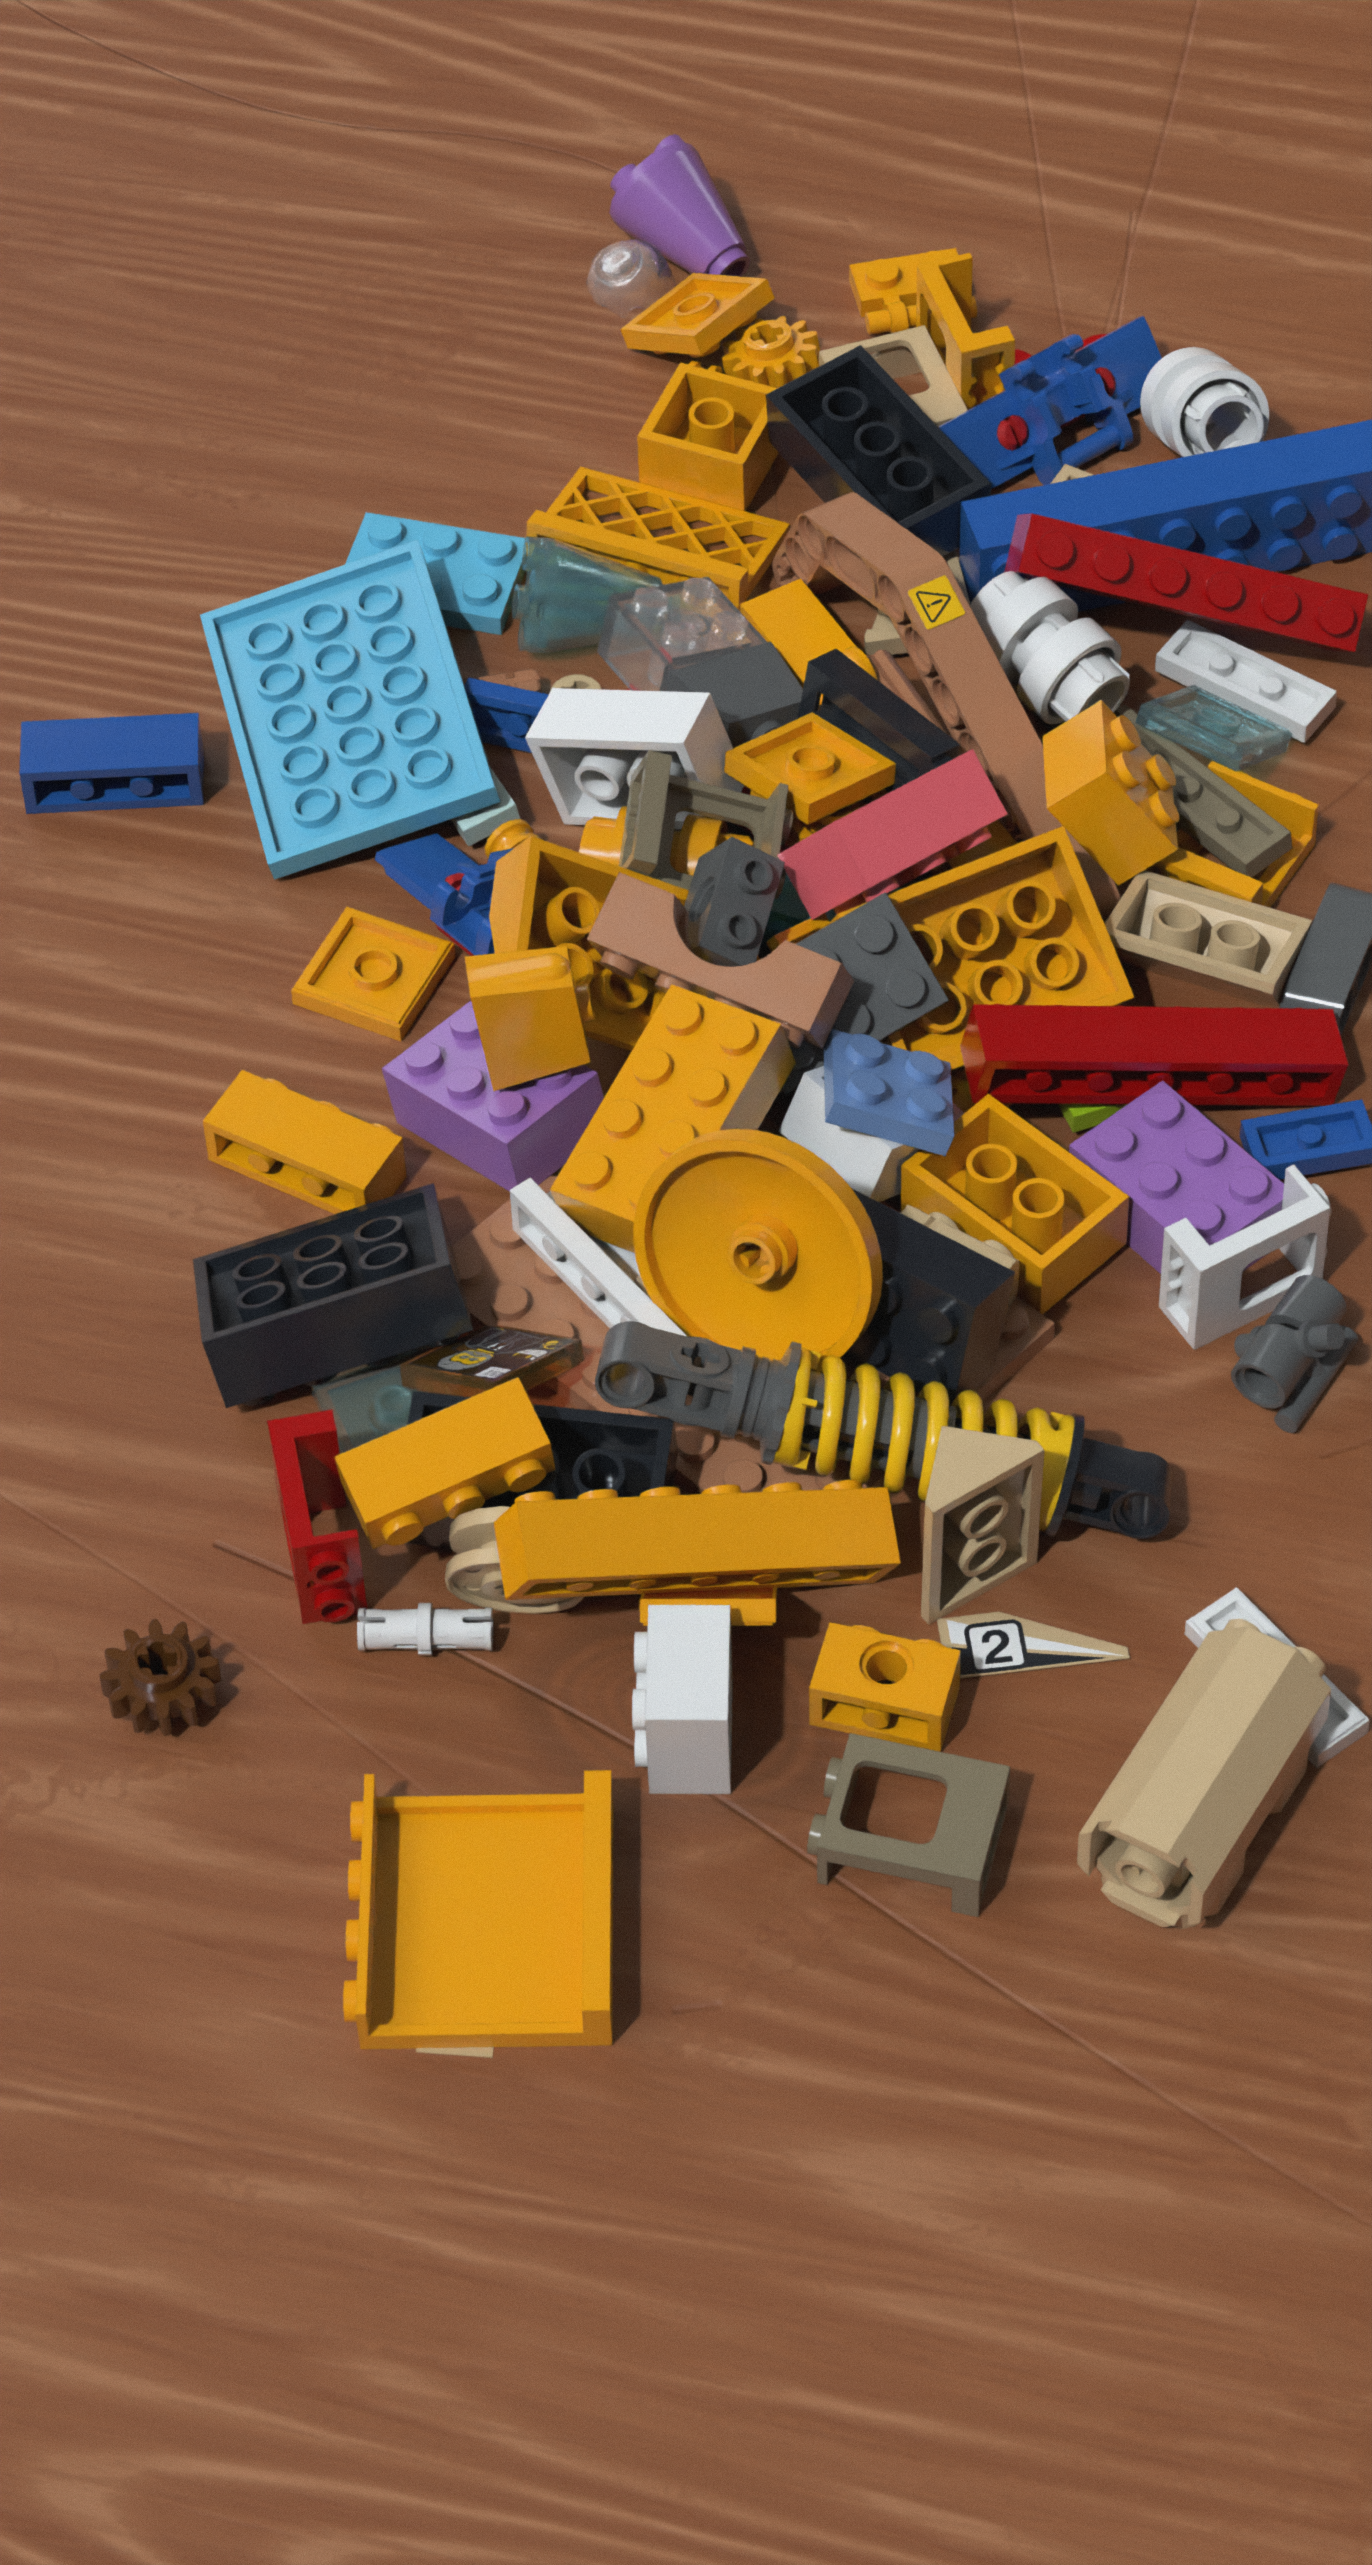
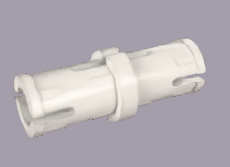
M418 1603V1609H358L357 1617L360 1622H357V1644L359 1651L383 1649L418 1650V1656H432L433 1650H493V1638H491L493 1636L492 1608L433 1609V1603Z

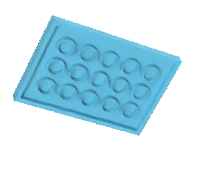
M419 540L200 614L267 864L274 880L501 802Z

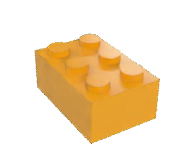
M987 1094L954 1121V1139L946 1156L920 1149L901 1165V1212L907 1205H911L928 1215L932 1212H939L953 1220L960 1231L982 1242L985 1240H995L1003 1244L1012 1253L1013 1257L1019 1260V1282L1016 1296L1041 1314L1048 1311L1126 1244L1129 1196L990 1094Z

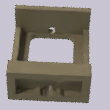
M648 750L631 775L619 860L620 867L689 890L693 876L676 871L670 864L676 814L681 811L745 826L754 835L753 847L779 859L777 855L780 854V847L786 843L793 822V811L786 808L788 785L779 783L770 797L764 799L670 775L672 755ZM784 867L774 899H778L783 889L786 877Z
M850 1733L843 1758L832 1757L828 1765L824 1783V1797L831 1798L827 1814L816 1813L809 1832L807 1854L817 1856V1883L828 1884L833 1863L952 1888L951 1912L979 1917L1009 1804L1010 1766ZM861 1767H874L937 1780L946 1786L947 1792L937 1829L930 1842L917 1844L851 1830L844 1826Z

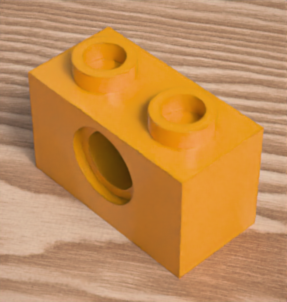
M829 1622L809 1686V1725L941 1752L960 1688L961 1650L947 1648L941 1643L929 1639L915 1641L882 1634L864 1625L850 1627ZM890 1680V1681H894V1682H896V1683H893V1684H881V1683H878V1681Z

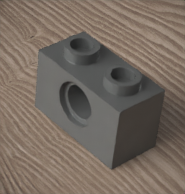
M734 837L727 839L698 858L684 905L685 909L689 912V941L693 953L697 957L708 963L726 967L743 966L756 962L785 862Z

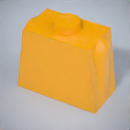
M567 946L465 956L470 998L493 1092L591 1062L584 1025L585 1022L595 1021L588 983L575 985Z

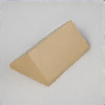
M1144 870L1134 877L1105 922V927L1119 961L1266 1007L1280 1008L1286 983L1313 920Z
M947 1426L941 1427L925 1501L921 1617L928 1625L1037 1563L1044 1449L1036 1440Z

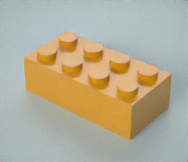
M671 984L550 1188L556 1204L587 1235L635 1253L633 1245L634 1215L641 1192L654 1171L677 1149L694 1138L719 1130H757L796 1064L782 1025Z

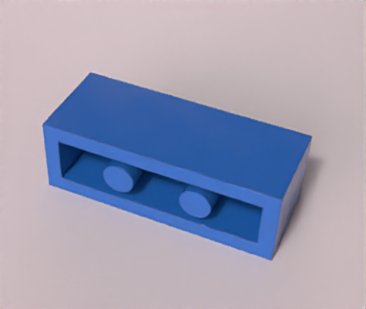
M199 713L21 722L19 775L26 814L204 805V749Z

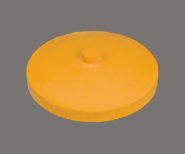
M727 1129L707 1133L687 1142L671 1154L650 1176L641 1192L633 1224V1245L639 1273L652 1302L687 1337L706 1338L719 1345L741 1350L743 1346L756 1349L758 1357H768L769 1360H781L791 1342L802 1344L801 1347L821 1353L820 1364L824 1358L830 1355L842 1357L863 1335L871 1323L878 1307L883 1281L882 1258L876 1232L863 1204L847 1182L828 1163L803 1146L775 1134L751 1129Z

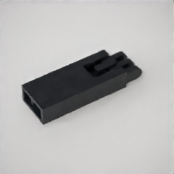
M838 649L808 661L798 718L813 712L895 762L894 784L884 788L889 793L958 757L960 744ZM821 693H822V694H823L822 704L819 705V703H820V697H821Z

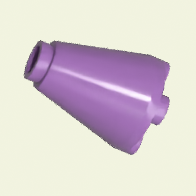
M670 135L663 139L656 147L654 153L650 154L637 166L635 164L626 165L613 177L610 187L615 191V195L611 201L609 214L613 222L622 231L690 274L702 273L742 277L750 265V258L745 254L746 247L698 151L692 144L685 143L679 135Z

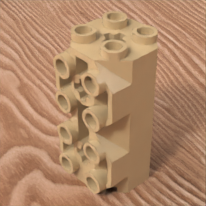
M1239 1618L1229 1620L1223 1630L1208 1632L1079 1833L1077 1864L1088 1877L1095 1867L1102 1873L1101 1881L1103 1887L1101 1891L1113 1904L1160 1927L1173 1926L1178 1929L1194 1927L1201 1924L1204 1917L1219 1913L1243 1874L1245 1852L1268 1814L1281 1812L1306 1772L1309 1748L1328 1719L1331 1688L1321 1678L1326 1670L1325 1664L1314 1652L1303 1647L1287 1645L1262 1633L1252 1623Z

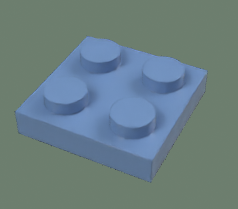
M832 1029L823 1048L825 1122L946 1156L954 1139L950 1062L939 1060L928 1052H911L883 1044L865 1034L852 1035Z

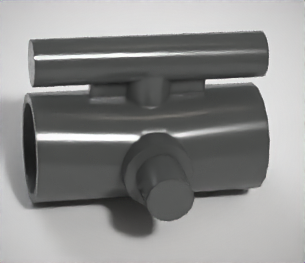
M1312 1275L1297 1277L1271 1313L1265 1325L1256 1326L1250 1333L1238 1335L1234 1343L1235 1352L1240 1357L1231 1371V1380L1236 1389L1245 1398L1264 1408L1275 1409L1282 1406L1274 1417V1421L1280 1429L1288 1433L1297 1431L1358 1342V1336L1352 1329L1339 1325V1322L1347 1312L1346 1302L1342 1294L1324 1279Z

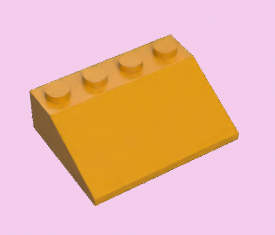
M1064 826L887 894L949 1001L882 1040L883 1044L911 1052H928L939 1060L950 1062L952 1071L964 1066L960 1045L973 1004L1116 1006L1134 998ZM864 904L838 913L826 926Z
M530 836L496 861L489 914L494 952L504 953L567 946L575 985L588 983L595 1021L584 1023L586 1036L632 1051L665 993L654 986L657 980L637 972L634 979H628L603 967L599 963L602 956L590 944L587 938L619 872L674 894L683 906L685 905L689 890Z

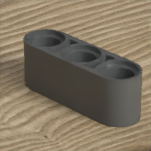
M1334 882L1329 884L1286 983L1280 1008L1333 1009L1340 1036L1342 1035L1372 964V893Z

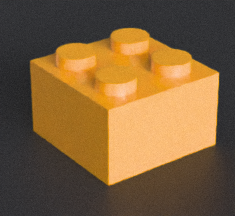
M680 362L637 436L639 483L746 512L779 453L769 442L766 394L777 388Z
M1100 700L1042 736L1047 810L1065 827L1118 886L1178 850L1176 823L1179 821V813L1174 804L1173 786L1176 785L1174 772L1161 755L1156 754L1152 756L1141 744L1136 728L1126 716L1120 715L1117 717Z

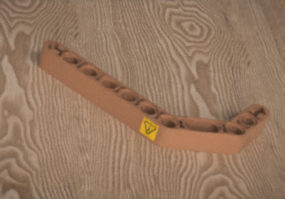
M854 492L800 513L773 558V573L778 587L801 578L816 596L845 583L888 615L952 738L960 744L959 751L961 755L973 749L1007 812V815L998 819L1017 844L1061 827V823L1046 807L1043 745L945 559L935 549ZM1066 830L1103 921L1107 920L1120 901L1116 884Z

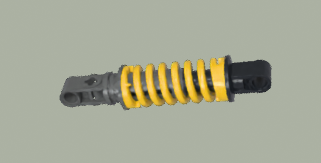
M635 1321L618 1323L611 1327L605 1335L595 1377V1387L602 1399L619 1408H631L667 1417L680 1424L698 1425L720 1431V1436L734 1439L735 1434L738 1435V1433L744 1437H753V1439L760 1440L761 1463L772 1465V1463L806 1470L810 1452L817 1453L815 1468L819 1475H832L840 1459L851 1462L850 1480H856L862 1483V1485L869 1480L873 1468L884 1470V1487H888V1492L899 1493L903 1489L906 1477L919 1479L918 1496L922 1501H926L941 1427L947 1426L1036 1440L1044 1449L1039 1531H1042V1534L1045 1536L1054 1537L1063 1518L1120 1532L1128 1537L1137 1539L1154 1537L1161 1533L1168 1525L1173 1473L1167 1461L1151 1452L1135 1451L1084 1438L1085 1418L1083 1415L1073 1413L1070 1416L1050 1412L1049 1416L1043 1408L1036 1407L1028 1410L1018 1423L1016 1407L1010 1400L1002 1398L994 1401L983 1417L982 1399L976 1391L966 1390L961 1392L950 1406L948 1391L941 1382L933 1381L926 1384L918 1396L915 1397L914 1383L908 1374L901 1372L894 1374L889 1378L885 1386L880 1388L879 1372L870 1364H863L857 1367L848 1380L846 1379L845 1364L839 1356L830 1355L819 1364L821 1353L801 1347L802 1344L791 1342L781 1360H769L768 1357H758L756 1349L743 1346L741 1350L719 1345L706 1338L687 1337L652 1328ZM696 1357L701 1358L700 1367L693 1365ZM687 1395L693 1396L690 1405L685 1404Z

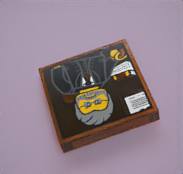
M482 1325L461 1335L450 1344L429 1350L399 1366L402 1386L407 1387V1389L435 1394L473 1397L519 1377L524 1390L527 1391L580 1365L584 1361L581 1339L502 1325L489 1327Z

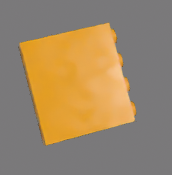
M584 1770V1793L378 1797L375 1774H364L363 1801H351L350 1809L351 1841L362 1842L361 1860H349L348 1864L349 1901H359V1919H349L346 1921L347 1962L357 1961V1980H344L343 1987L344 2022L357 2023L360 2049L612 2046L614 1803L611 1770Z

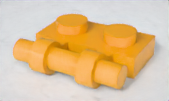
M957 249L929 251L850 264L849 282L861 318L865 317L868 334L884 332L891 334L915 328L917 265L957 256ZM972 296L971 318H977V304L974 296Z

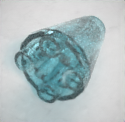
M526 537L522 553V567L524 571H527L525 585L516 584L512 599L513 619H521L518 632L519 651L548 653L656 635L658 630H671L676 609V590L674 585L662 584L659 577L556 539Z

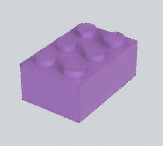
M471 1001L382 1068L398 1124L509 1192L510 1189L528 1178H531L539 1185L565 1165L604 1099L598 1073L585 1065L493 1092Z
M1163 1080L1069 1145L1070 1154L1129 1196L1126 1244L1160 1274L1164 1228L1187 1218L1208 1245L1211 1246L1282 1210L1284 1183ZM1261 1257V1258H1259V1259H1257V1260L1251 1262L1250 1264H1248L1243 1271H1245L1246 1269H1248L1250 1266H1252L1253 1264H1255L1257 1261H1259V1260L1262 1259L1263 1257Z

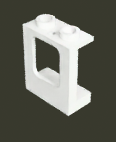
M1292 1165L1286 1168L1282 1210L1211 1246L1208 1245L1187 1218L1164 1228L1159 1308L1193 1350L1274 1311L1297 1277L1312 1275L1323 1279L1324 1261L1327 1256L1326 1244L1329 1218L1332 1214L1329 1199L1323 1189L1315 1183L1310 1184L1296 1166ZM1280 1249L1298 1271L1240 1300L1242 1273L1251 1262Z

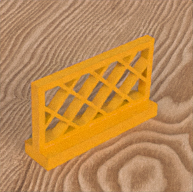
M580 466L546 512L535 510L528 519L526 569L738 627L741 623L740 604L747 601L748 596L773 562L774 556L790 530V524ZM587 489L608 496L586 501L582 494ZM649 506L661 511L638 515L634 509ZM620 512L623 519L601 523L596 516ZM700 520L713 525L691 530L687 523ZM672 526L676 533L654 538L649 531ZM755 535L766 538V540L743 544L739 537ZM725 541L729 548L706 552L702 545Z

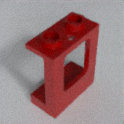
M333 1409L268 1420L277 1494L302 1624L319 1621L338 1622L349 1616L358 1615L359 1608L367 1609L357 1529L313 1536L309 1513L346 1507L345 1491L334 1458L340 1452Z

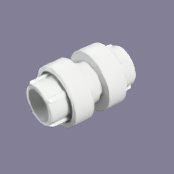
M1188 347L1169 353L1150 370L1142 387L1140 406L1146 426L1155 437L1181 457L1262 442L1265 438L1269 424V406L1263 390L1248 375L1208 349Z
M1008 571L992 579L976 595L970 608L1009 682H1018L1017 693L1019 698L1045 723L1058 724L1068 721L1100 700L1113 713L1120 706L1130 685L1129 674L1119 665L1122 653L1120 644L1093 619H1077V604L1052 580L1047 577H1038L1031 580L1028 578L1023 579L1018 573Z

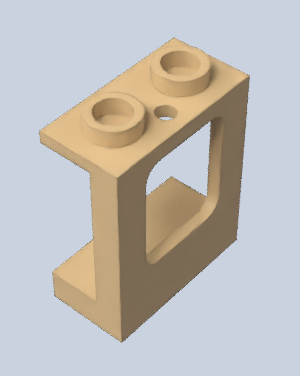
M925 325L819 351V366L861 345L868 353L875 352L870 355L892 379L922 372L929 388L924 392L909 395V397L937 427L967 411Z

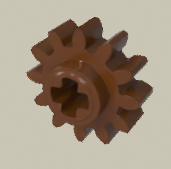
M153 1619L148 1628L149 1636L140 1638L131 1629L123 1631L126 1645L125 1651L119 1648H106L104 1653L108 1670L103 1671L99 1675L103 1696L109 1697L111 1714L114 1719L125 1717L131 1712L134 1732L136 1733L142 1732L148 1726L150 1720H156L161 1732L166 1736L170 1735L173 1728L172 1719L176 1717H182L184 1722L192 1726L198 1724L195 1704L209 1707L216 1705L217 1699L214 1684L221 1681L218 1658L212 1657L210 1640L207 1636L197 1637L190 1642L187 1623L183 1621L174 1627L171 1634H163L160 1622L157 1619Z

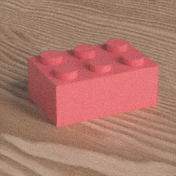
M971 749L834 821L777 856L779 860L785 862L784 869L810 918L813 920L832 909L837 915L869 902L885 892L889 893L992 837L987 825L1007 815V812L974 750Z

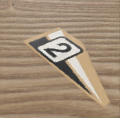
M1002 1612L936 1619L941 1644L947 1648L961 1650L960 1679L1130 1659L1128 1647Z

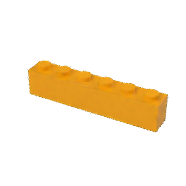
M856 1480L833 1482L824 1486L823 1490H802L800 1483L784 1482L768 1486L762 1492L742 1493L739 1485L726 1484L710 1487L702 1491L701 1494L680 1495V1490L677 1487H659L644 1491L640 1494V1497H618L616 1490L599 1489L583 1493L577 1499L556 1500L553 1492L539 1491L517 1497L515 1503L494 1521L505 1600L875 1583L901 1564L888 1487L863 1488L862 1483Z

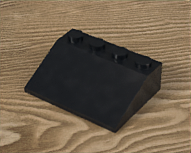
M434 1183L193 1259L201 1340L226 1408L239 1404L258 1405L273 1398L277 1392L302 1384L307 1386L321 1385L335 1378L340 1372L362 1365L381 1366L396 1359L400 1353L425 1345L430 1347L444 1346L458 1339L461 1334L473 1330L466 1295Z

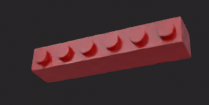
M1033 513L1017 515L1004 571H1014L1021 577L1029 579L1047 577L1059 586L1335 652H1355L1369 595Z
M973 1004L960 1045L973 1103H978L987 1094H990L1001 1103L1129 1104L1163 1080L1191 1105L1326 1106L1334 1104L1349 1065L1333 1009Z

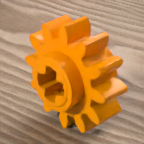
M780 316L777 320L766 321L759 318L748 329H735L737 341H727L722 344L724 351L722 363L726 375L779 388L819 367L820 346L816 331H808L806 321L804 320L789 326L785 316Z

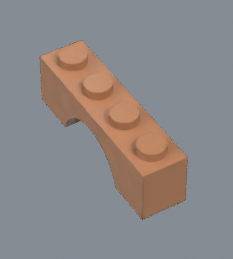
M618 873L587 938L590 944L602 956L599 963L603 967L628 979H634L637 972L657 980L654 986L665 994L672 984L780 1023L791 1047L800 1048L802 1042L806 1041L823 1048L854 983V979L842 963L787 940L763 959L748 965L726 967L708 963L693 953L688 935L689 912L677 897L670 892L626 874Z

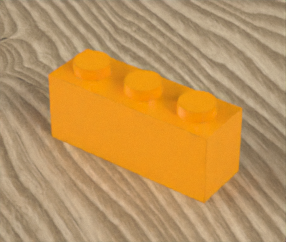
M241 1070L203 1120L209 1161L333 1214L391 1197L407 1177L403 1137L396 1135L386 1126L367 1123L342 1112L329 1102L315 1101L289 1090L284 1084L275 1079H263L245 1070Z
M519 1377L334 1457L341 1483L372 1549L385 1544L396 1546L407 1543L416 1538L423 1531L424 1527L446 1517L456 1519L460 1514L479 1509L484 1505L485 1500L508 1490L512 1492L528 1490L539 1484L546 1477L547 1473L556 1470L551 1443Z

